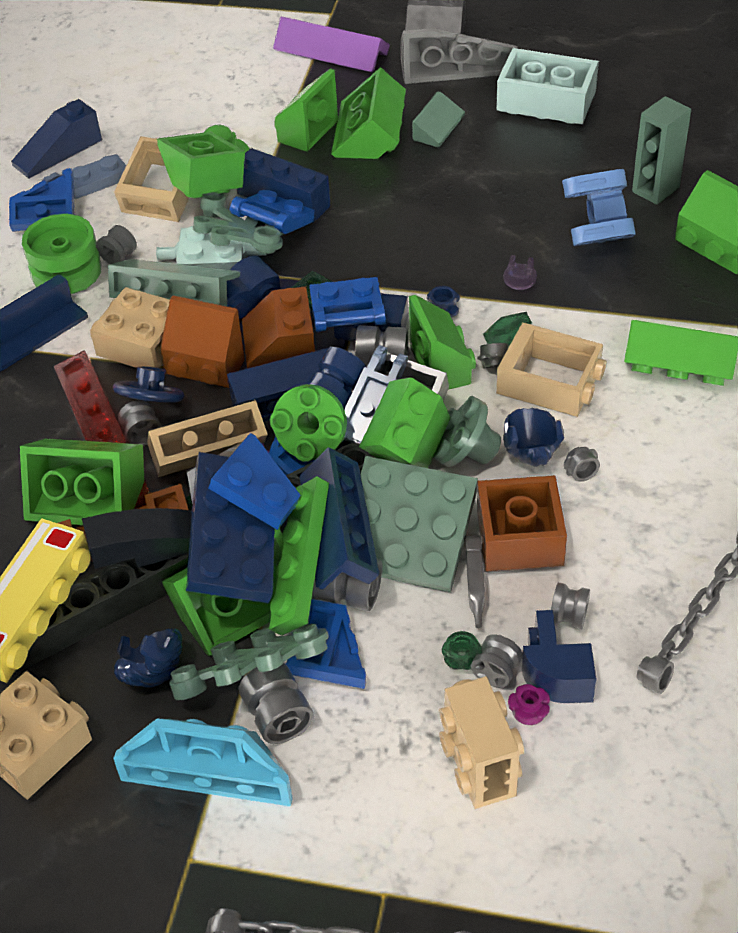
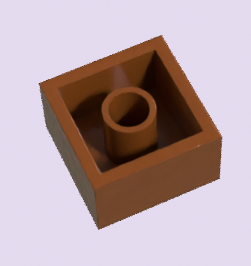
M556 475L477 481V517L485 572L564 566L567 533Z

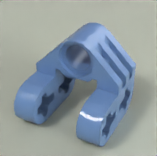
M624 169L575 176L562 181L565 198L587 195V215L590 224L571 229L573 246L602 243L622 238L626 239L636 234L633 218H627L624 196L622 194V190L627 187Z

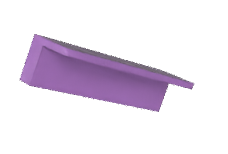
M283 16L280 18L273 48L277 51L367 72H374L378 54L387 56L390 44L381 38Z

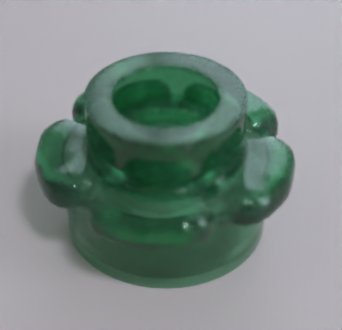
M458 631L451 634L442 646V654L445 656L444 662L455 670H470L471 663L476 655L482 653V647L477 638L466 631ZM459 652H465L466 654H465V655H459L458 653H459Z

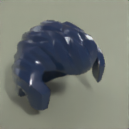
M533 407L517 409L509 414L504 422L503 444L507 453L512 454L520 462L533 467L546 465L552 458L554 451L560 447L561 442L565 439L561 420L555 421L554 416L546 410Z
M168 628L151 635H145L137 648L130 646L129 637L122 636L117 649L120 658L114 666V675L119 681L127 685L155 687L172 678L171 672L179 665V656L183 649L180 630Z

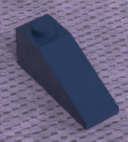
M80 99L68 102L65 106L55 110L12 159V166L29 179L102 141L96 111Z

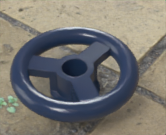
M137 366L136 378H138V381H118L113 385V390L118 395L138 400L179 402L184 399V392L182 390L164 385L166 370L156 367Z

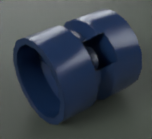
M329 347L318 364L320 372L313 373L307 384L318 385L329 390L338 398L345 409L363 368H367V366L352 353L338 347Z

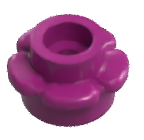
M524 684L517 687L515 693L510 694L508 706L518 722L524 725H535L548 715L550 711V706L548 705L550 697L544 689L534 687L531 684ZM532 700L534 703L527 704L526 701Z

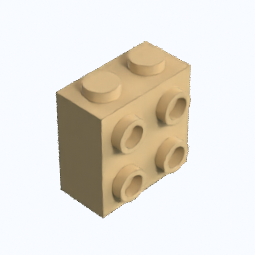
M125 287L117 298L112 300L109 308L100 319L92 325L90 335L96 355L136 368L137 366L160 368L163 364L160 348L170 300Z
M27 671L0 693V777L28 800L92 740L86 723L89 721V717L82 707L74 701H71L69 704L60 698L58 690L51 682L44 678L39 681Z
M487 676L475 680H461L452 687L445 688L444 707L439 709L444 731L439 732V737L445 756L447 758L453 756L458 767L454 769V774L461 794H469L474 809L517 796L518 778L522 777L519 755L524 754V746L517 728L510 729L506 721L507 708L501 692H493Z

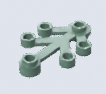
M211 192L204 193L201 197L200 208L205 216L194 217L193 230L202 234L211 233L210 242L212 244L226 246L230 244V240L250 243L258 252L265 254L274 253L275 250L282 247L283 240L280 236L283 233H280L274 226L266 223L265 226L257 227L264 223L250 217H246L244 220L241 217L232 215L230 210L225 208L226 196L224 194Z
M308 624L295 629L292 632L293 635L276 636L275 632L265 628L250 635L254 648L237 650L234 641L215 645L211 648V653L217 665L198 671L194 664H190L171 672L172 680L169 684L174 699L184 700L201 694L207 689L205 679L211 677L215 678L217 686H225L240 680L243 675L256 667L259 672H266L280 667L283 662L294 655L297 659L316 656L328 648L326 642L329 637L327 629H318L316 624Z

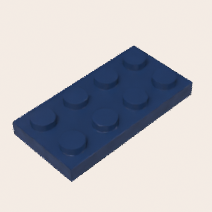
M199 452L195 467L186 591L269 603L273 594L275 528L208 489L211 478L229 457Z

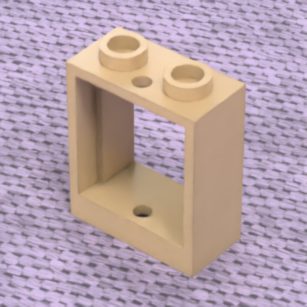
M140 136L114 191L122 213L179 222L190 197H187L184 192L176 187L172 191L142 186L152 164L165 166L157 145V138Z
M522 323L497 368V394L578 417L583 405H589L592 400L595 380L601 381L604 375L607 361L602 359L603 344ZM533 357L584 372L577 386L527 373L524 370L530 358Z

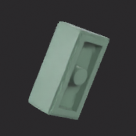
M436 92L413 120V140L440 147L465 116V111L443 93Z

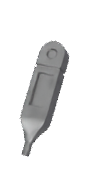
M465 536L469 607L475 618V627L482 628L484 575L481 536Z

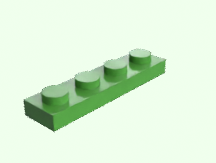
M318 476L296 487L301 496L297 506L288 516L287 525L282 535L284 543L281 560L276 571L278 579L275 596L270 606L272 614L269 630L281 636L308 624L329 483Z

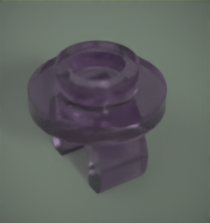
M511 255L507 269L504 271L505 284L516 290L532 287L537 281L534 259L529 257L527 265L516 264V256Z

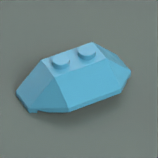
M157 718L120 747L114 756V762L121 781L291 807L292 792L289 776L257 732L250 731L242 726L231 725L222 727L208 725L196 719L180 721Z

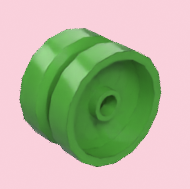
M72 214L50 215L34 222L22 235V248L28 261L31 279L36 287L60 274L67 279L70 293L74 294L91 286L100 276L102 263L99 251L96 248L94 229L88 220Z

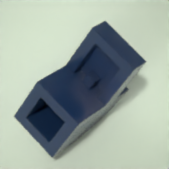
M536 610L535 627H528V646H523L521 670L525 682L534 687L544 689L552 702L592 703L596 686V672L591 643L557 644L553 610Z

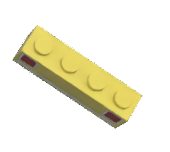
M41 518L0 576V681L7 683L15 670L23 666L29 649L37 637L44 634L49 625V620L59 604L64 603L68 598L74 581L80 573H83L88 568L91 554L84 531Z

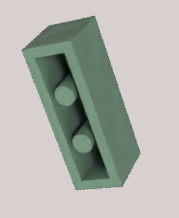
M664 96L641 113L632 192L656 205L680 187L691 108Z

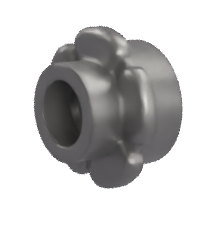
M493 343L481 345L480 356L477 359L484 362L486 368H496L506 354L508 344Z
M588 447L574 448L568 453L564 461L566 474L573 476L576 481L591 479L600 468L598 453L595 449H589Z

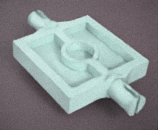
M193 226L181 228L179 242L175 247H156L157 261L176 259V264L224 270H230L237 262L248 256L267 255L258 252L250 243L230 240V244L226 246L214 245L210 242L211 233H197L193 230Z

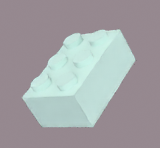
M513 48L497 80V111L514 115L534 116L539 119L559 120L569 124H583L596 92L599 61Z

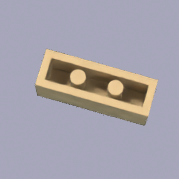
M255 400L148 431L147 444L157 475L161 477L195 467L199 452L219 455L232 446L242 443L250 433L254 434L261 443L265 442L268 434Z

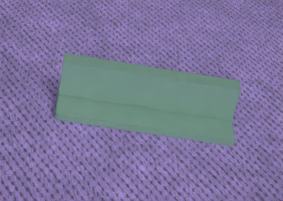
M129 259L108 265L110 298H117L122 290L127 287L169 300L174 295L227 307V281L240 277V271Z

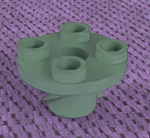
M470 396L458 410L454 408L448 410L451 418L433 458L447 467L455 466L466 456L480 464L489 463L497 455L501 446L500 434L490 429L486 423L488 415L487 404L474 396Z

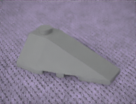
M433 28L405 30L402 32L400 40L401 67L404 83L500 76L512 49H518V47Z

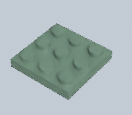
M366 456L360 475L376 558L382 561V578L451 593L477 494L478 478Z

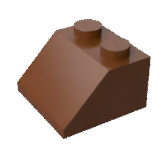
M306 287L272 290L242 319L247 369L315 351Z
M173 295L169 301L160 348L166 374L229 388L227 374L239 371L245 360L238 309Z

